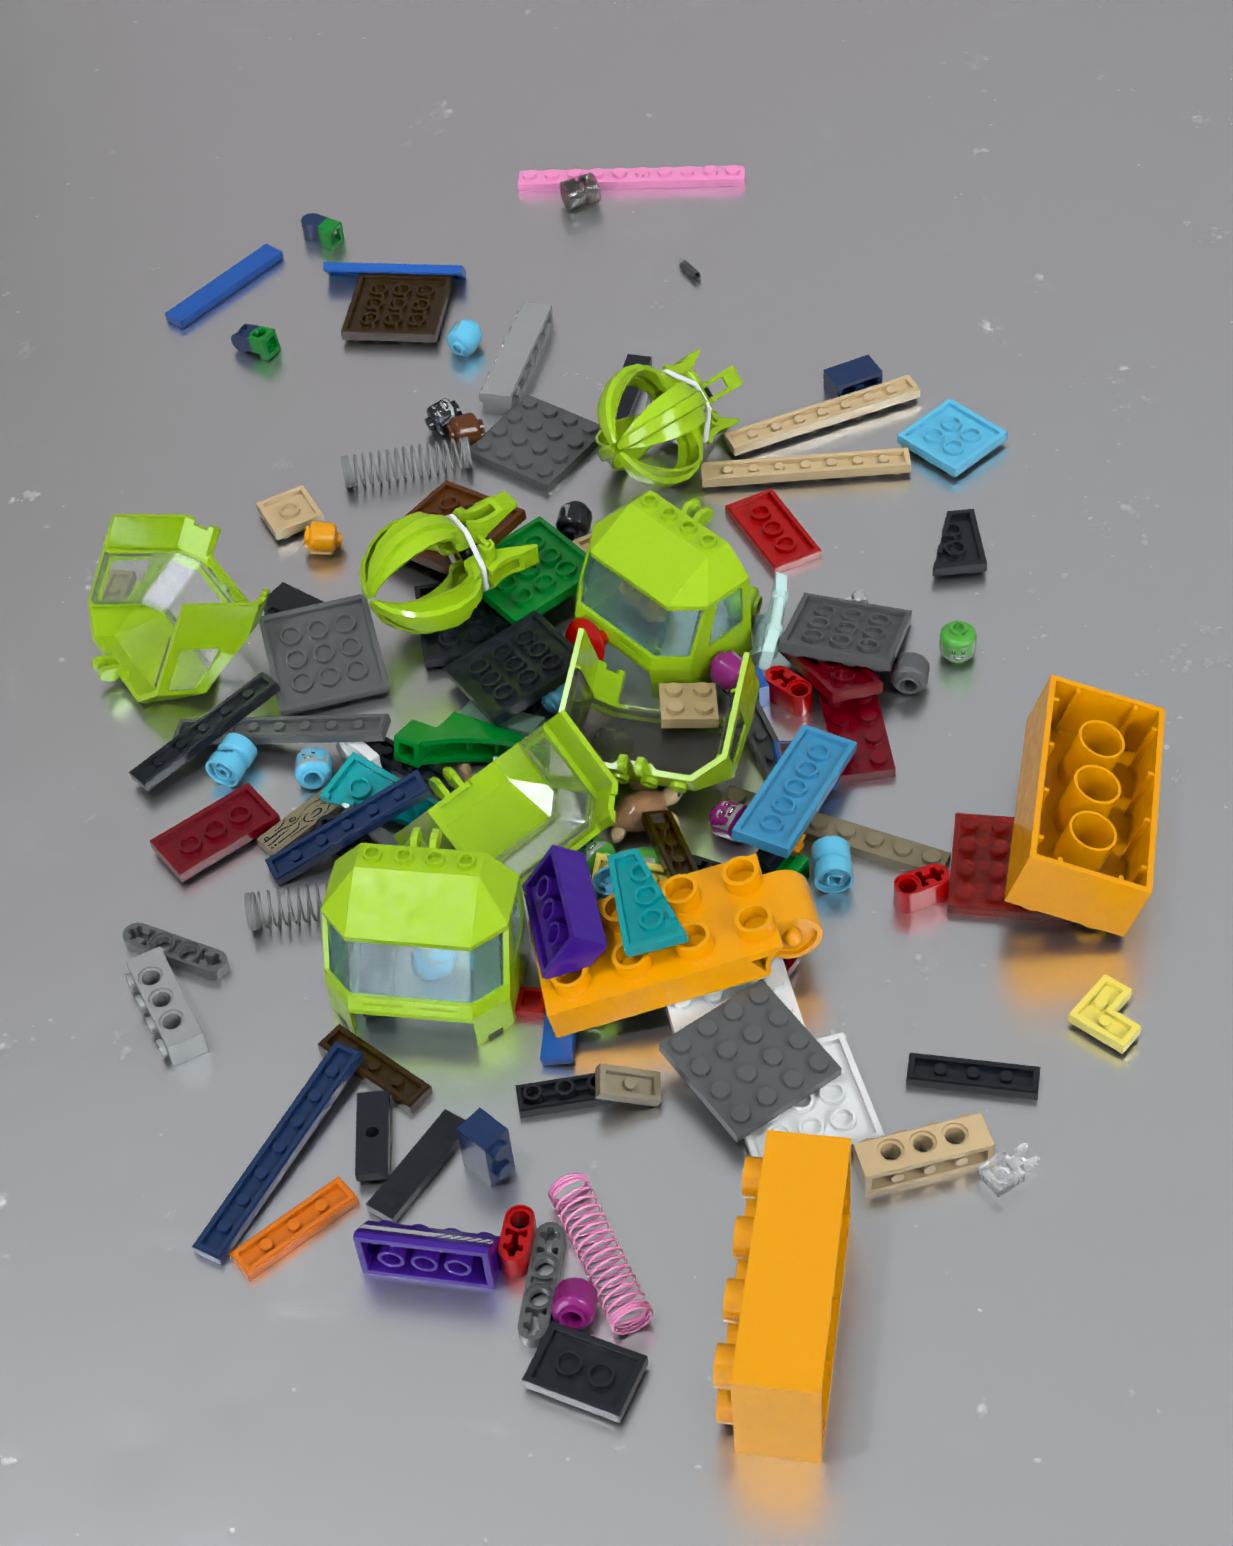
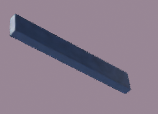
M417 769L265 859V862L275 882L281 886L433 794Z

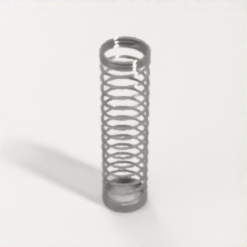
M463 436V438H459V454L455 440L451 439V456L447 442L443 440V458L439 444L435 441V460L430 443L427 442V462L423 447L419 444V464L415 449L411 445V466L406 448L403 446V468L398 450L395 447V470L389 449H386L387 472L381 451L378 450L379 474L373 453L370 451L371 476L365 454L362 453L363 478L357 456L354 454L355 480L349 457L347 455L341 456L345 486L347 489L348 487H357V470L360 481L365 486V468L369 482L373 485V466L377 480L381 483V463L386 481L389 482V461L394 479L397 481V459L402 477L406 479L405 457L410 475L414 478L413 455L418 474L422 476L421 453L426 472L430 475L429 451L435 473L438 474L437 449L443 471L446 473L445 447L452 471H455L454 449L459 468L463 469L464 461L465 469H472L468 437Z
M325 882V892L328 886V882ZM315 883L316 917L311 904L309 887L307 884L305 885L307 920L301 904L299 887L296 886L297 921L291 904L290 891L286 887L288 902L287 922L282 909L280 890L277 888L278 924L274 917L269 890L266 891L269 908L268 925L262 909L260 892L257 891V899L254 892L245 893L244 905L249 930H259L262 921L266 928H270L272 920L274 925L279 927L281 917L286 926L290 924L291 916L295 924L300 922V915H302L304 922L308 923L310 912L314 921L317 922L322 906L318 884Z

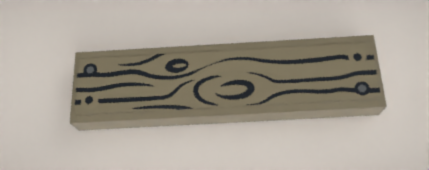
M321 789L258 837V846L272 856L316 830L315 824L320 817L328 814L337 815L345 808L321 801L319 797L323 791Z

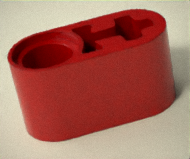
M772 666L766 670L765 679L769 685L770 702L796 717L806 716L812 711V685L809 681L784 666Z
M933 863L897 876L894 880L893 894L895 909L903 914H912L946 901L949 895V870L944 865Z
M515 1205L508 1209L504 1217L498 1243V1254L502 1272L507 1277L514 1279L524 1277L528 1273L534 1236L537 1230L535 1214L526 1205ZM520 1225H526L524 1228H516Z

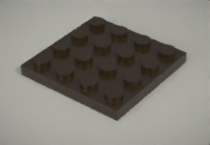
M360 273L342 326V340L437 342L453 286V277L450 275Z

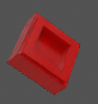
M520 986L515 1006L516 1017L544 1020L545 1003L542 988Z

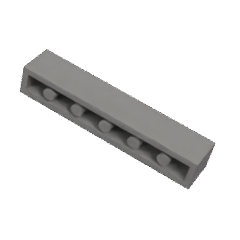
M524 302L520 311L516 312L515 322L513 326L509 327L508 337L506 341L502 342L501 352L494 360V367L487 374L485 386L480 389L479 400L483 403L484 413L505 415L519 403L554 325L552 305Z

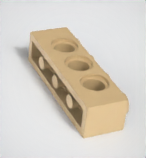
M982 1112L973 1115L964 1114L953 1120L940 1123L932 1122L924 1127L908 1131L899 1130L892 1135L876 1139H864L859 1143L853 1144V1163L864 1193L869 1195L993 1164L995 1144Z

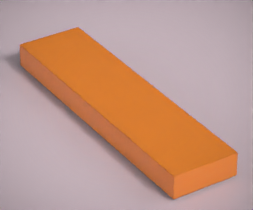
M338 1176L229 1253L230 1258L246 1278L251 1281L358 1205V1197Z

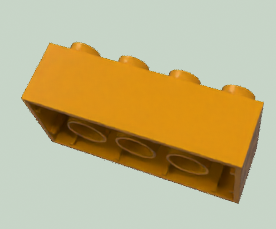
M1050 675L1026 720L1005 902L1022 906L1030 911H1039L1076 922L1087 928L1099 929L1122 937L1125 936L1152 894L1165 708L1059 676Z
M767 1130L763 1157L746 1156L744 1161L742 1198H747L744 1216L736 1217L732 1248L733 1259H737L735 1278H727L723 1302V1322L728 1323L726 1343H717L713 1368V1388H718L716 1423L733 1425L735 1453L822 1464L851 1216V1138Z

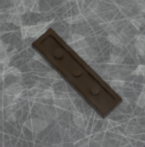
M669 809L643 812L641 822L667 879L677 874H688L698 871V866L672 811Z
M338 1024L317 1044L319 1051L325 1055L335 1041L361 1051L364 1059L354 1072V1075L377 1091L389 1090L391 1101L410 1114L433 1093L432 1087L341 1024Z

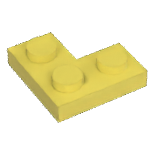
M1107 974L1101 977L1068 1016L1069 1023L1121 1054L1141 1034L1142 1027L1118 1012L1131 998L1132 989Z

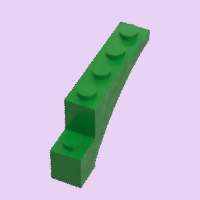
M454 711L437 728L412 719L394 735V760L416 768L422 765L447 762L491 763L493 762V757L501 756L526 736ZM538 741L535 743V747L546 762L552 765L553 770L554 746Z

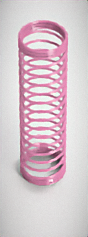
M571 1173L562 1176L551 1185L548 1197L553 1207L556 1208V1214L564 1225V1230L572 1242L573 1249L576 1251L577 1258L580 1259L581 1266L585 1269V1275L596 1290L600 1288L599 1292L597 1291L598 1302L602 1304V1311L606 1313V1319L609 1321V1325L615 1334L625 1335L636 1332L650 1321L653 1310L649 1302L644 1300L645 1294L640 1291L641 1285L636 1282V1276L631 1273L632 1267L627 1265L628 1259L622 1256L623 1249L618 1247L619 1241L614 1238L615 1232L610 1230L611 1226L606 1221V1215L602 1212V1206L597 1204L598 1198L594 1196V1190L590 1186L588 1177L581 1173ZM576 1181L585 1182L584 1186L569 1191L561 1199H555L558 1192L566 1185ZM578 1191L574 1195L567 1197L571 1193ZM588 1198L585 1202L581 1203L580 1205L568 1208L569 1206L579 1202L580 1200ZM591 1198L595 1199V1203L587 1204ZM593 1206L583 1214L573 1216L578 1211L586 1207ZM596 1206L599 1208V1212L590 1213ZM575 1210L568 1217L563 1216L565 1211ZM592 1215H596L593 1219L589 1220L588 1222L577 1225L583 1219ZM600 1215L603 1216V1221H595ZM580 1218L573 1225H568L569 1219ZM601 1223L593 1230L581 1233L588 1227ZM604 1223L607 1225V1229L598 1230ZM583 1227L577 1234L571 1233L573 1228ZM604 1232L600 1237H598V1238H596V1239H594V1240L585 1242V1241H587L590 1237H592V1236H594V1235H596V1234H598V1233ZM608 1232L612 1234L611 1238L602 1239ZM588 1235L582 1242H576L578 1236ZM608 1241L605 1245L589 1251L594 1246L602 1242ZM612 1241L616 1242V1246H615V1247L612 1246V1247L605 1248V1247H607ZM593 1243L586 1251L580 1250L582 1245ZM617 1249L620 1251V1255L611 1256ZM608 1250H612L610 1253L606 1254L605 1256L600 1257V1258H597V1259H594V1258H596L598 1255H600V1254H602V1253H604V1252H606V1251H608ZM597 1252L590 1260L584 1259L586 1254ZM621 1258L624 1259V1264L615 1265ZM612 1259H616L614 1262L606 1266L600 1267L605 1262H608ZM603 1260L595 1268H588L591 1262ZM625 1267H627V1268L629 1269V1272H628V1273H623V1274L617 1275V1274L620 1273ZM616 1268H620L618 1271L610 1275L604 1276L608 1272ZM607 1269L599 1277H593L595 1271ZM629 1276L633 1277V1282H627L619 1285L620 1283L624 1282ZM613 1277L610 1280H608L603 1286L597 1285L599 1280ZM620 1277H624V1278L621 1279L620 1281H618V1282H616V1283H613V1284H610L612 1281H614V1280H616V1279H618V1278H620ZM633 1285L637 1286V1291L628 1292L618 1297L612 1304L605 1303L609 1297L621 1295L633 1287ZM617 1286L607 1295L601 1294L603 1289ZM624 1286H628V1287L625 1288L624 1290H622V1291H620V1292H617V1293H614L616 1290H618V1289H620V1288H622V1287H624ZM637 1294L642 1295L641 1300L629 1302L634 1297H636ZM629 1295H632V1296L629 1297L628 1299H626V1300H624V1301H621V1302H618V1301H620L621 1299H623V1298H625V1297H627V1296H629ZM622 1305L619 1308H617L613 1313L610 1312L613 1306ZM645 1309L633 1319L617 1322L622 1316L633 1310ZM630 1323V1324L624 1325V1326H615V1324L620 1325V1324Z

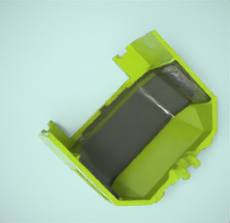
M578 629L558 713L563 709L567 712L593 749L594 743L597 742L596 753L603 757L602 761L617 779L618 783L626 784L629 781H635L648 788H657L660 785L667 786L675 792L685 793L687 790L697 791L734 778L752 723L760 687L749 652H744L737 686L730 691L725 720L719 719V728H661L660 710L619 704L626 677L625 671L619 669L615 673L606 669L607 663L599 660L585 629ZM596 733H609L608 742L614 763H611L609 759H604L601 745L605 744V737Z

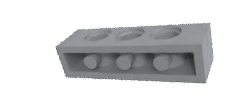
M159 946L126 960L130 972L125 974L126 981L131 992L137 990L139 995L135 996L141 1013L147 1011L149 1017H146L145 1020L151 1034L158 1033L160 1039L155 1041L162 1057L169 1056L173 1066H177L209 1052L203 1032L161 947Z

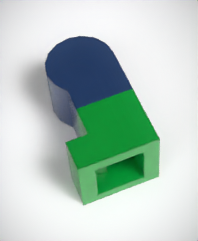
M309 213L301 218L305 239L316 240L322 243L323 249L331 251L345 240L342 222L316 213Z
M244 324L231 337V342L238 351L258 353L262 360L269 361L281 350L276 331L273 328Z

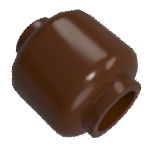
M466 413L452 417L449 425H446V432L450 444L453 438L457 448H459V438L467 436L470 447L482 438L481 434H485V427L482 419L477 420L473 413Z

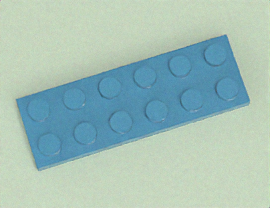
M803 724L732 829L731 839L787 859L855 754L857 742Z

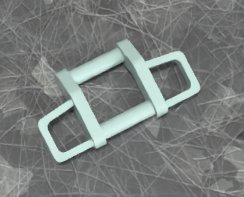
M775 573L768 613L765 612L755 619V636L750 655L754 666L762 670L770 668L773 659L777 657L779 641L783 633L781 624L783 623L788 602L787 574Z

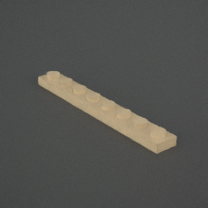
M906 375L724 433V441L733 455L736 456L920 397V388L910 375Z
M909 448L701 463L703 488L911 473Z

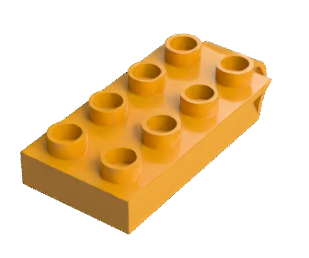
M755 853L748 856L734 857L725 863L688 874H677L667 880L657 882L669 906L673 909L677 920L685 930L689 942L629 958L626 957L623 948L613 893L607 898L596 901L607 939V947L603 954L599 955L590 967L551 979L542 978L529 920L546 1014L556 1038L770 976L771 961L774 957L791 959L810 953L822 940L823 930L808 881L804 875L792 870H779L762 875L757 854Z

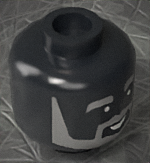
M444 398L427 408L428 418L424 420L431 432L436 431L439 435L445 436L447 434L446 425H449L450 419L454 416L462 415V411L455 400L450 401Z
M580 501L566 503L559 510L556 529L571 541L585 536L590 530L593 519L592 512Z

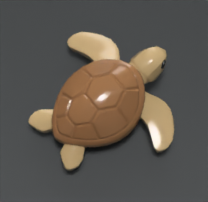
M630 781V787L636 791L626 795L614 807L616 816L615 824L611 825L614 827L611 831L612 841L614 843L621 842L625 837L626 831H646L641 822L642 813L669 810L666 807L677 803L683 793L672 791L669 787L660 791L657 788L642 786L640 782ZM672 812V814H673V816H674V818H675V820H676V822H677V824H678V826H679V819H678L677 815H675V814Z

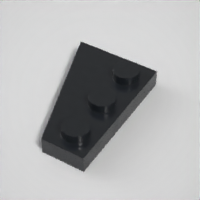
M974 509L947 511L932 576L987 571V560Z

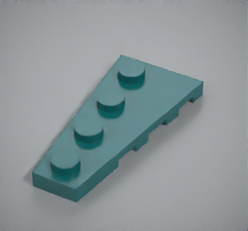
M352 752L320 793L319 797L323 802L348 808L351 805L356 806L397 782L400 778ZM430 796L390 821L407 826L439 801Z
M638 848L608 855L607 859L626 957L629 958L689 942L685 930L677 920L673 909L669 906Z

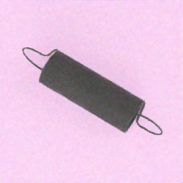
M686 260L679 264L680 268L693 280L697 281L698 278H701L700 272Z

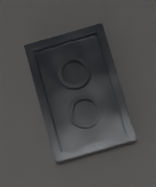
M551 1321L522 1378L523 1387L620 1423L648 1365V1356Z

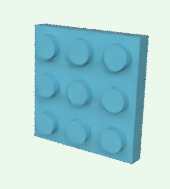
M949 398L897 435V443L905 448H909L913 453L956 477L1004 443L1008 438V432Z

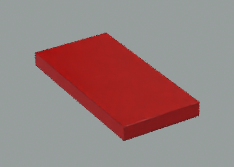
M772 488L725 505V513L773 575L776 572L782 573L822 557V550Z

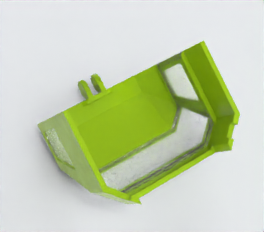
M112 514L89 594L88 609L92 639L104 654L103 656L94 657L91 662L92 668L96 672L98 671L99 678L103 682H114L120 677L138 702L149 703L206 694L219 674L260 622L270 589H263L259 598H256L254 602H249L213 557L221 528L211 524L208 528L196 524V518L187 514Z
M563 709L465 783L451 767H445L442 774L448 784L455 789L453 792L450 793L437 777L433 776L429 779L428 784L442 800L396 833L394 838L400 846H410V836L413 828L421 827L423 832L421 847L429 848L432 829H440L442 831L440 849L486 852L518 873L522 886L552 845L577 851L601 831L615 824L616 811H614L615 796L618 793V781Z

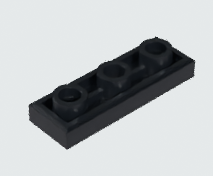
M595 1073L515 1085L520 1118L616 1103V1101L596 1099Z
M389 1090L357 1093L356 1181L387 1179L390 1176L391 1096Z

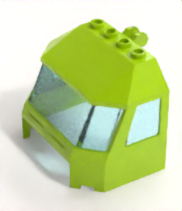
M649 490L631 499L593 524L592 535L577 586L575 619L584 617L594 623L599 630L605 631L608 636V643L650 674L652 698H659V683L714 682L710 678L711 670L709 665L715 656L722 651L725 653L734 651L742 658L744 652L750 653V650H752L750 580L730 544L705 527L706 523H709L713 517L714 512L711 508L705 506L703 509H700L702 504L698 499L693 498L686 502L680 510L652 490Z
M414 827L410 836V846L360 843L335 860L321 906L325 983L333 1010L338 1016L341 1015L346 1021L348 1028L354 1034H356L357 1030L354 1014L474 1024L478 1046L489 1040L488 1036L500 1028L505 1030L513 1025L516 1019L515 1006L519 989L524 983L531 952L520 875L486 852L440 849L442 831L435 828L432 829L429 848L421 847L423 840L421 827Z

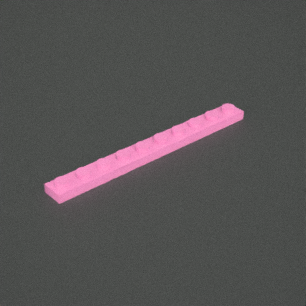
M708 165L706 167L663 166L660 168L639 167L626 169L619 167L615 169L594 168L585 170L519 171L518 192L745 187V166Z

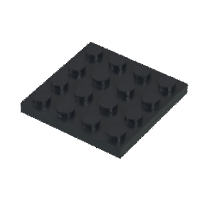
M443 582L414 586L416 599L427 595ZM481 599L477 607L473 609L470 618L461 625L430 634H420L425 668L449 665L512 624Z
M534 610L443 669L447 677L497 727L565 684L574 645L540 613Z

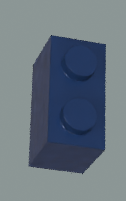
M869 355L847 361L823 370L824 391L833 399L881 384L883 371Z
M479 1108L456 1130L464 1166L489 1186L493 1187L500 1179L507 1178L515 1166L508 1128Z

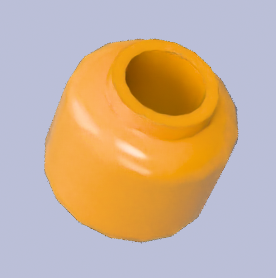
M315 520L310 523V526H305L303 547H307L310 554L332 556L336 548H341L342 533L337 532L335 523Z

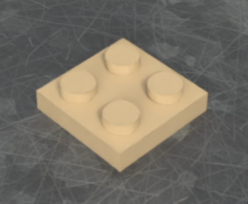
M304 485L256 503L257 511L276 540L305 530V526H310L312 521H325L323 513Z
M659 683L661 728H719L715 683Z

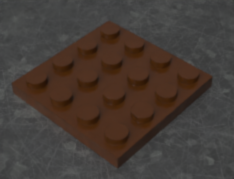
M445 480L406 515L422 512L447 516L452 514L458 507H463L467 510L476 502L484 500V498L489 496ZM516 507L487 535L489 539L493 540L495 546L527 518L525 510ZM425 550L411 559L446 575H449V567L452 564L449 556H443L438 551ZM454 553L456 561L462 559L457 553Z

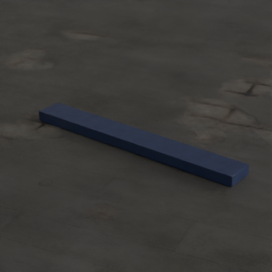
M335 1041L193 1244L194 1253L220 1265L225 1262L229 1253L236 1246L363 1061L364 1056L361 1051Z

